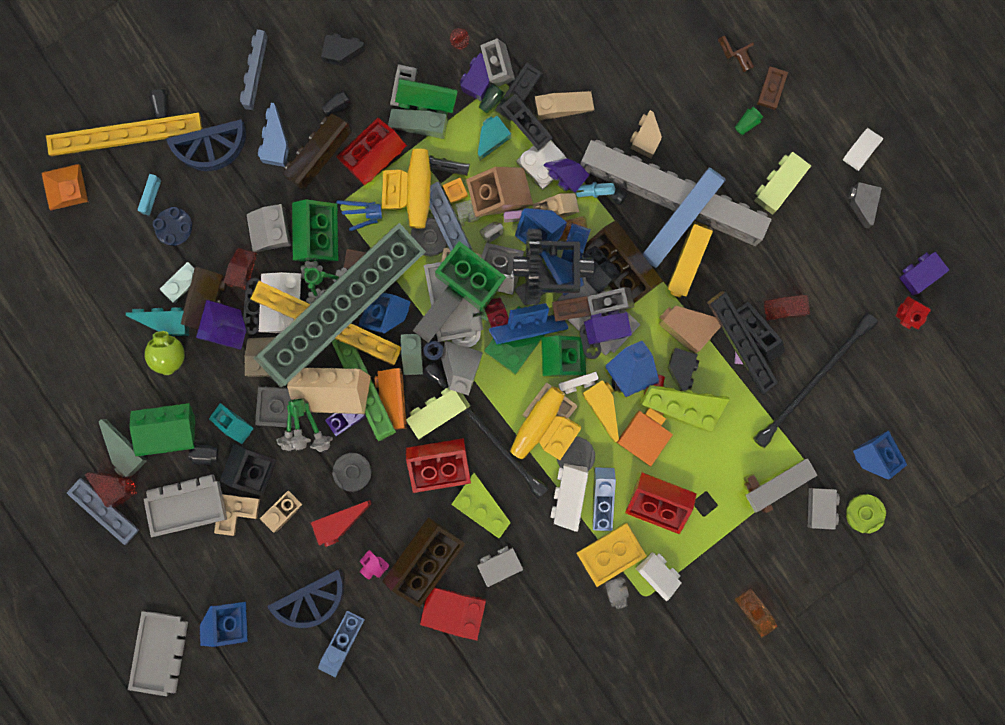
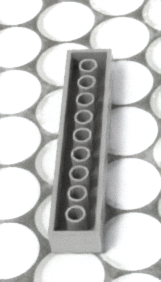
M600 140L590 141L581 161V166L587 173L625 188V190L673 211H676L696 185L695 182L689 179L684 181L677 178L678 175L673 172L667 171L666 173L659 170L660 167L655 164L649 163L647 165L639 157L633 155L629 157L618 148L611 149L606 147V144ZM716 194L713 195L694 219L753 246H756L763 240L771 222V218H768L766 213L752 211L744 203L736 204L731 201L730 197L725 195L718 196Z

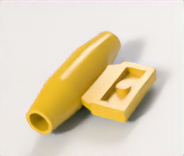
M412 150L408 173L403 170H383L382 209L395 210L407 206L410 228L422 229L426 226L431 188L428 150Z
M552 386L535 404L520 427L510 450L517 458L524 459L540 443L544 451L561 460L581 430L580 425L567 417L556 416L565 397L564 392Z

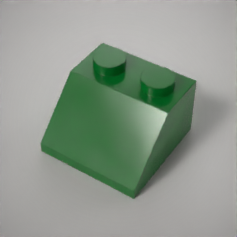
M561 335L541 337L543 376L586 375V357L583 353L580 337Z

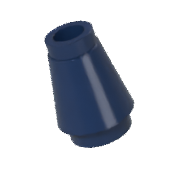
M432 340L424 346V354L430 360H437L443 354V346L440 342ZM433 348L438 349L436 355L431 353Z

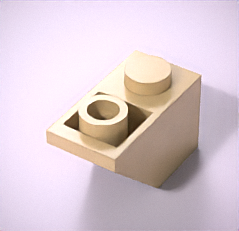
M649 111L648 115L643 114L638 124L641 128L639 132H634L630 142L633 143L631 149L652 158L662 136L654 112Z
M575 193L558 194L532 205L533 209L552 210L562 218L579 212Z
M288 490L260 519L273 533L277 532L297 512L302 503Z

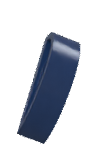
M241 119L166 138L172 152L187 166L201 171H214L228 166L239 156L246 140V126ZM237 134L235 143H232L224 138L226 136ZM211 140H217L229 147L230 150L224 156L215 160ZM205 142L209 162L192 161L191 158L199 145ZM191 146L184 157L180 153L179 148Z
M341 568L267 607L279 621L292 627L309 628L321 624L337 610L343 599L345 583ZM337 580V595L319 589ZM311 594L335 602L331 609L321 616ZM303 597H305L315 617L314 620H297ZM295 601L291 617L280 610V608Z

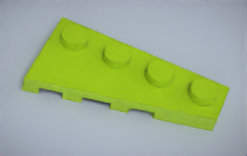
M650 385L641 403L644 406L712 432L730 399L728 396L721 395L719 397L709 393L698 394L688 390L678 391L674 388Z

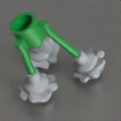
M306 261L305 266L300 268L302 271L301 278L305 279L306 283H309L308 287L312 291L308 293L309 297L306 299V302L311 305L326 291H321L319 288L315 289V285H319L324 277L333 279V282H335L347 269L342 268L336 271V275H332L322 271L323 267L318 266L317 261Z
M304 399L288 401L287 430L285 431V436L277 439V444L281 446V449L287 451L301 450L306 448L307 442H311V439L302 436V431L299 428V417L304 416L306 411L315 432V440L310 445V448L316 449L319 452L328 450L330 441L333 438L323 436L321 431L318 430L310 412L309 403H304ZM292 417H294L295 422L294 436L291 430Z

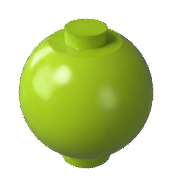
M159 331L153 334V339L149 341L145 348L146 363L153 371L163 375H170L179 369L184 361V348L178 339L169 336L167 331Z

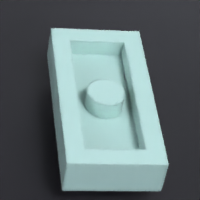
M187 262L160 290L173 303H176L189 290L195 268Z

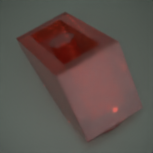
M237 248L229 262L223 283L246 290V284L250 280L257 253Z
M808 295L764 301L766 320L804 317L810 314Z

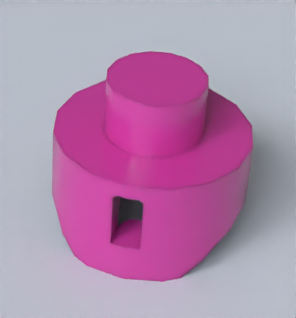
M370 550L360 560V563L363 565L360 573L369 580L373 575L380 578L389 567V564L383 558L376 557Z

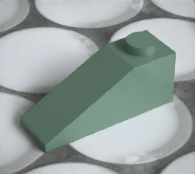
M391 109L388 126L394 130L444 139L448 119L446 114L431 111Z
M101 419L99 425L111 462L116 467L115 471L122 477H132L147 459L144 456L135 457L133 445L107 419Z

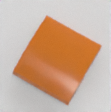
M638 411L616 443L647 465L652 466L673 434Z

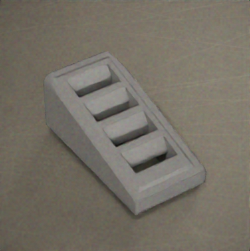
M398 65L390 105L398 106L399 104L395 102L399 78L416 81V68ZM402 73L409 74L411 77L402 76Z
M492 222L481 229L480 234L486 243H490L503 234V226L501 223Z

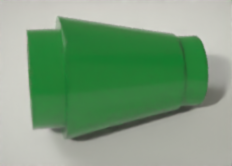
M754 107L750 110L747 109L734 128L743 136L760 124L763 116Z

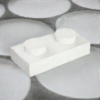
M594 372L560 383L558 386L562 392L565 391L568 394L577 391L576 387L583 385L584 388L595 385L594 381L598 380V376Z

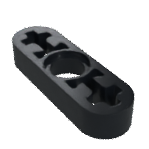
M257 278L250 279L246 283L243 320L246 332L251 335L259 333L260 304L256 312H251L248 307L253 301L250 300L249 295H252L254 292L250 286H253L254 282L258 283V281H261ZM248 314L258 315V318L254 317V323L257 324V328L255 327L253 331L247 327L248 324H251L252 320L251 317H248Z

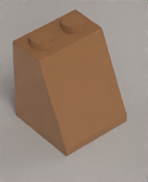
M493 167L466 179L475 217L501 214L506 211H519L533 205L524 168Z
M675 306L672 309L669 307L659 317L662 320L659 325L694 354L699 352L721 327L716 317Z

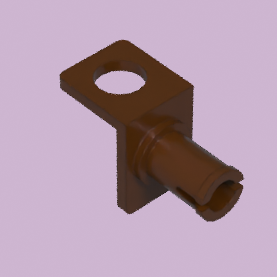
M725 36L718 39L726 58L737 57L743 72L754 67L747 53L748 48L754 45L753 42L733 53Z

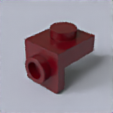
M501 297L492 299L484 309L491 328L508 324L509 317Z

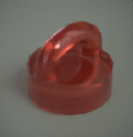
M462 28L453 30L450 35L451 44L457 49L465 48L469 43L468 32Z

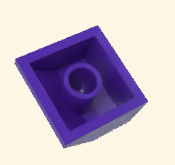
M206 300L196 338L241 349L246 334L241 310Z

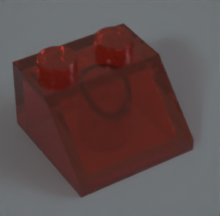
M88 472L85 474L106 508L118 507L137 494L135 491L136 486L130 478L103 472Z

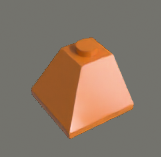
M80 164L42 173L49 210L88 202Z

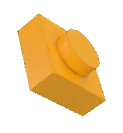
M461 178L443 185L450 204L468 197Z
M648 408L644 413L659 425H662L666 420L663 417L664 413Z

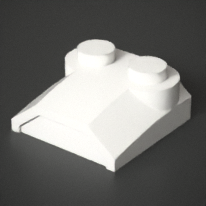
M549 141L540 150L532 146L522 154L516 163L521 168H524L529 177L543 190L554 180L547 174L549 171L543 165L546 162L566 159V157L552 141Z

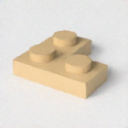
M222 494L227 520L216 522L214 533L235 536L238 516L257 519L260 499Z

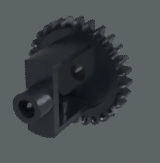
M527 230L526 257H513V276L525 277L527 305L539 304L541 293H579L580 277L593 278L594 258H580V242L542 241L541 230ZM543 250H549V256H557V250H572V285L542 284V281L538 280V277L543 276V274L539 273V269L543 268V266L539 265V261L543 260V258L539 257V254L543 253Z

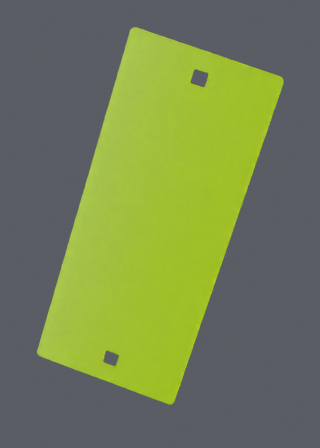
M507 84L501 86L494 85L488 91L483 102L477 99L448 120L444 139L426 137L385 170H403L408 173L413 149H426L429 156L433 155L434 158H445L446 160L470 164L468 176L454 173L442 182L441 185L443 187L444 184L458 178L462 180L468 197L452 203L451 206L472 247V251L477 254L483 253L486 242L480 234V230L492 222H498L503 226V234L489 244L524 251L523 257H526V244L515 236L519 221L504 222V213L475 217L466 179L493 167L521 168L516 161L525 151L534 146L513 121H509L495 112L496 107L509 87ZM491 116L493 118L498 116L510 131L511 138L482 160H479L478 148L483 122ZM383 171L344 200L366 203L375 202V204L381 205L382 219H377L378 223L356 229L370 248L398 223L410 235L413 229L409 227L407 206L395 210L382 209ZM431 172V185L439 181ZM525 172L533 204L558 194L574 193L570 190L564 191L558 186L559 182L553 180L542 190ZM576 195L579 212L562 218L567 223L558 241H567L572 223L591 229L587 239L588 242L602 228L615 220L597 198L593 196L578 198ZM341 204L342 211L365 209L363 206ZM429 207L427 218H434ZM366 213L345 214L353 226L371 220L370 218L366 219ZM557 250V257L561 258L563 250ZM443 252L432 257L422 255L396 280L423 316L431 308L424 265L441 262ZM543 259L542 262L544 263V265L546 266L547 270H548L549 273L551 274L550 270L548 269V267H547V265H546V263H545V261H544V259ZM519 276L516 288L525 283V277ZM664 282L634 304L635 307L625 309L640 326L614 353L610 351L605 356L601 352L596 359L586 358V375L594 372L597 373L598 380L594 381L595 385L603 380L604 383L608 382L612 387V376L606 369V364L626 347L643 341L653 355L657 374L665 377L664 387L680 391L668 370V364L674 348L690 351L659 325L662 321L659 317L669 307L672 309L675 306L683 307L677 298L670 294L671 291L668 290ZM609 287L604 291L608 292L612 291L611 287ZM497 291L492 298L497 299L501 297L508 317L510 310H515L518 306L521 308L533 306H524L515 291L513 295ZM545 293L540 296L539 304L546 303L549 307L548 316L554 315L552 302L557 301L562 293ZM485 310L480 313L473 314V317L481 316L483 330H481L478 342L470 347L471 349L483 352L474 381L517 435L520 427L526 420L522 414L546 383L559 389L558 384L581 376H543L542 340L516 375L511 373L484 353L493 337L489 331L491 326ZM565 320L568 325L567 330L548 333L544 337L558 335L580 337V330L578 331L568 320ZM710 340L696 353L698 354L697 360H699L697 370L692 373L691 378L694 379L691 390L688 389V391L698 394L709 393L719 397L721 395L728 396L730 400L712 432L664 414L663 417L666 420L661 426L673 435L652 466L647 465L618 443L613 442L582 395V393L593 386L584 388L581 385L576 387L577 391L568 394L563 391L565 396L577 405V408L568 418L581 426V430L576 437L586 439L595 451V462L588 471L580 517L597 539L611 532L593 530L595 467L614 468L616 484L612 531L627 523L647 557L652 552L655 555L659 553L667 561L665 566L669 570L673 568L677 573L755 513L746 497V494H748L744 483H746L744 478L750 474L755 475L761 486L804 460L779 427H777V431L765 449L753 440V437L760 430L773 423V419ZM590 344L587 353H591L594 356L598 350L593 348V344ZM646 389L625 397L623 392H612L619 438L636 413L640 411L644 414L649 408L641 403ZM538 443L530 453L554 484L560 487L561 480L557 479L560 468L557 458L544 451L540 443ZM641 472L697 493L696 498L707 491L718 505L705 517L694 506L680 534L625 514ZM641 560L623 572L641 595L649 596L656 590L635 569L643 561Z

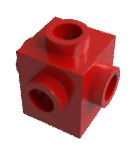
M907 296L904 303L898 307L896 317L901 320L900 324L906 328L914 327L919 330L920 326L926 322L927 315L931 309Z

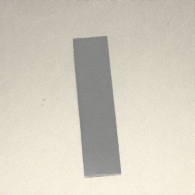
M807 458L746 494V497L754 512H758L816 477L817 474Z

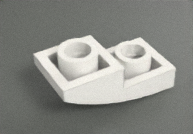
M867 128L846 154L843 161L859 171L880 145L883 138Z

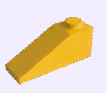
M602 380L582 393V395L613 442H617L619 437L614 397L612 395L613 389L608 382L604 383Z

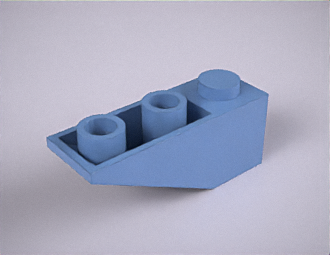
M271 103L270 108H267L266 119L268 121L267 126L263 127L262 130L264 141L263 146L260 145L258 157H260L263 163L285 167L289 146L278 109L274 103Z
M595 467L593 530L612 531L616 484L614 468Z
M349 611L346 612L320 661L319 670L336 678L365 619Z

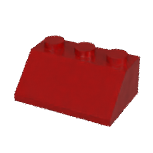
M377 118L337 158L361 183L366 185L382 169L386 168L389 162L399 155L407 145L391 127Z
M464 438L406 448V461L413 493L471 484Z
M641 472L625 514L680 534L694 509L697 493Z

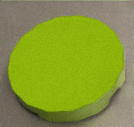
M861 494L854 497L848 503L846 518L848 524L854 530L860 533H872L879 530L885 522L886 510L884 504L877 497Z

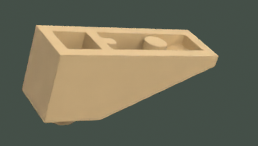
M591 91L535 96L534 103L539 120L594 111Z

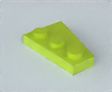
M473 473L470 478L471 484H466L451 505L500 538L511 522L476 474Z

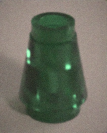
M494 84L491 87L488 86L479 108L488 114L503 99L502 96L505 92Z

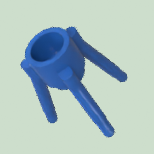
M336 201L337 204L365 207V209L342 211L343 215L366 213V219H371L350 227V231L378 223L377 219H382L381 205L375 204V202Z

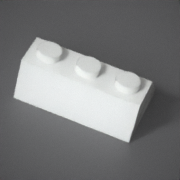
M261 274V282L300 299L301 274ZM260 304L259 332L281 333L294 320Z
M564 463L563 468H559L557 479L561 480L560 487H556L554 499H557L556 507L552 506L551 518H554V524L578 531L588 476L587 467Z

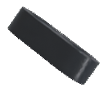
M583 324L580 328V338L584 356L588 359H596L601 353L600 343L593 344V348L598 350L594 356L591 353H587L590 345L587 334L583 333L586 330L585 324Z

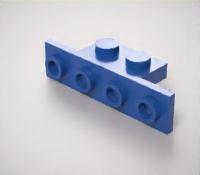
M544 303L510 310L508 324L489 328V331L496 344L567 330L568 325L565 320L555 322L554 315L548 316L549 307Z

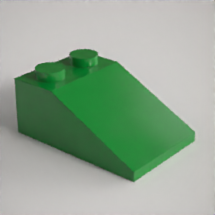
M545 334L496 344L495 340L492 339L484 353L516 375L542 340L541 337H544Z

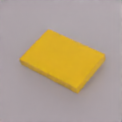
M627 523L577 552L578 557L596 587L647 557Z

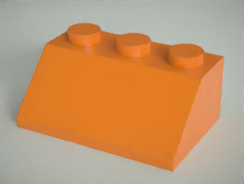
M400 368L378 371V376H375V387L379 388V397L394 429H407L403 371Z

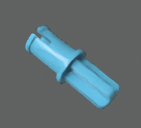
M593 182L590 185H581L578 190H584V192H576L578 198L586 196L597 198L599 195H612L615 193L614 183L597 184Z

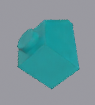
M491 116L483 122L478 148L479 160H482L511 138L510 131L498 116L494 118Z
M221 403L209 418L223 433L243 444L254 429L244 419Z

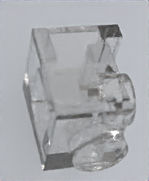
M471 200L455 204L461 226H464V221H468V223L479 221L480 217H475Z
M624 577L605 582L610 605L612 607L615 606L616 609L627 606L626 598L629 597L626 585L622 586V583H625Z

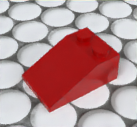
M371 500L311 522L318 544H325V547L339 542L338 538L343 536L372 504Z
M434 587L426 598L420 625L455 636L477 640L486 599Z

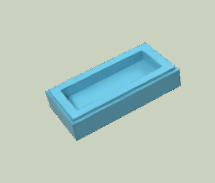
M149 174L138 207L139 212L148 216L151 213L161 183V179L152 174Z

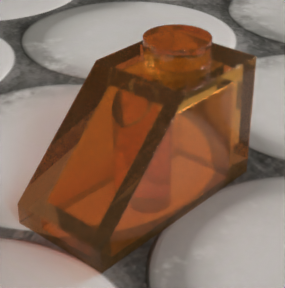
M751 589L735 599L761 638L778 627L771 613Z

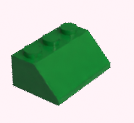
M399 78L395 102L399 103L398 107L410 109V105L417 106V110L420 111L433 109L437 110L436 113L448 115V112L453 113L457 90Z
M307 199L293 202V260L304 262L338 261L337 204Z
M460 241L435 271L436 278L481 312L489 304L506 279L505 275Z
M190 404L131 411L130 431L135 457L194 449L195 415Z

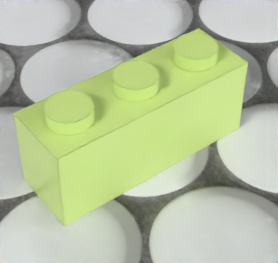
M794 152L789 156L784 155L778 163L781 165L777 171L773 170L767 177L769 180L767 185H761L755 193L757 198L754 201L772 215L778 210L811 167L810 164Z
M448 387L441 392L443 396L436 399L434 396L425 402L427 406L423 409L417 407L409 413L411 416L406 421L417 438H422L470 407L464 395L450 390Z

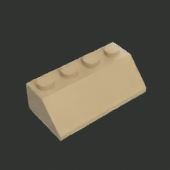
M303 368L288 382L287 387L291 400L304 399V403H309L310 412L365 414L371 376L361 369Z

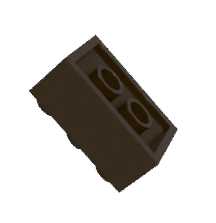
M195 267L181 325L198 330L206 300L222 304V291L225 292L227 288L225 276Z

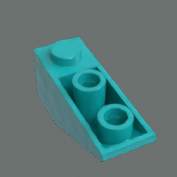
M153 308L151 309L152 312H144V309H132V313H126V316L154 330L167 331L169 336H189V327L180 324L184 312L183 308H171V311Z

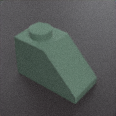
M418 334L401 335L403 374H423L422 338Z

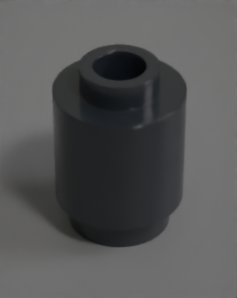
M194 445V449H189V460H192L193 464L212 465L217 463L218 447H213V445Z

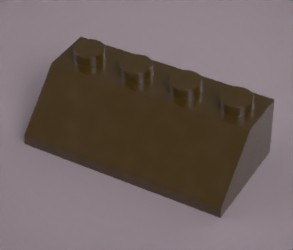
M333 114L329 117L326 116L322 120L319 130L317 132L314 131L309 136V142L306 146L300 147L296 153L297 157L293 162L289 161L284 167V176L302 191H305L352 133L348 123Z
M616 220L602 228L585 245L584 252L596 246L616 266L621 275L610 287L612 290L624 287L631 288L634 304L663 282Z
M428 517L382 582L392 592L420 608L465 543Z

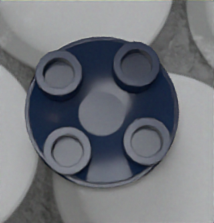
M171 207L163 210L153 221V227L157 238L162 243L176 246L189 238L192 231V221L184 210Z

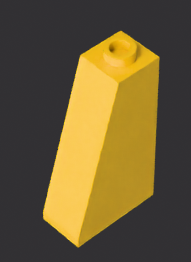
M697 221L692 222L668 285V290L671 291L670 294L680 298L682 295L687 296L713 232L710 226Z

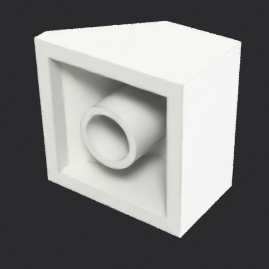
M652 552L635 569L667 601L680 586L681 582L678 579L680 575L673 568L669 570L665 566L667 561L659 553L655 555Z

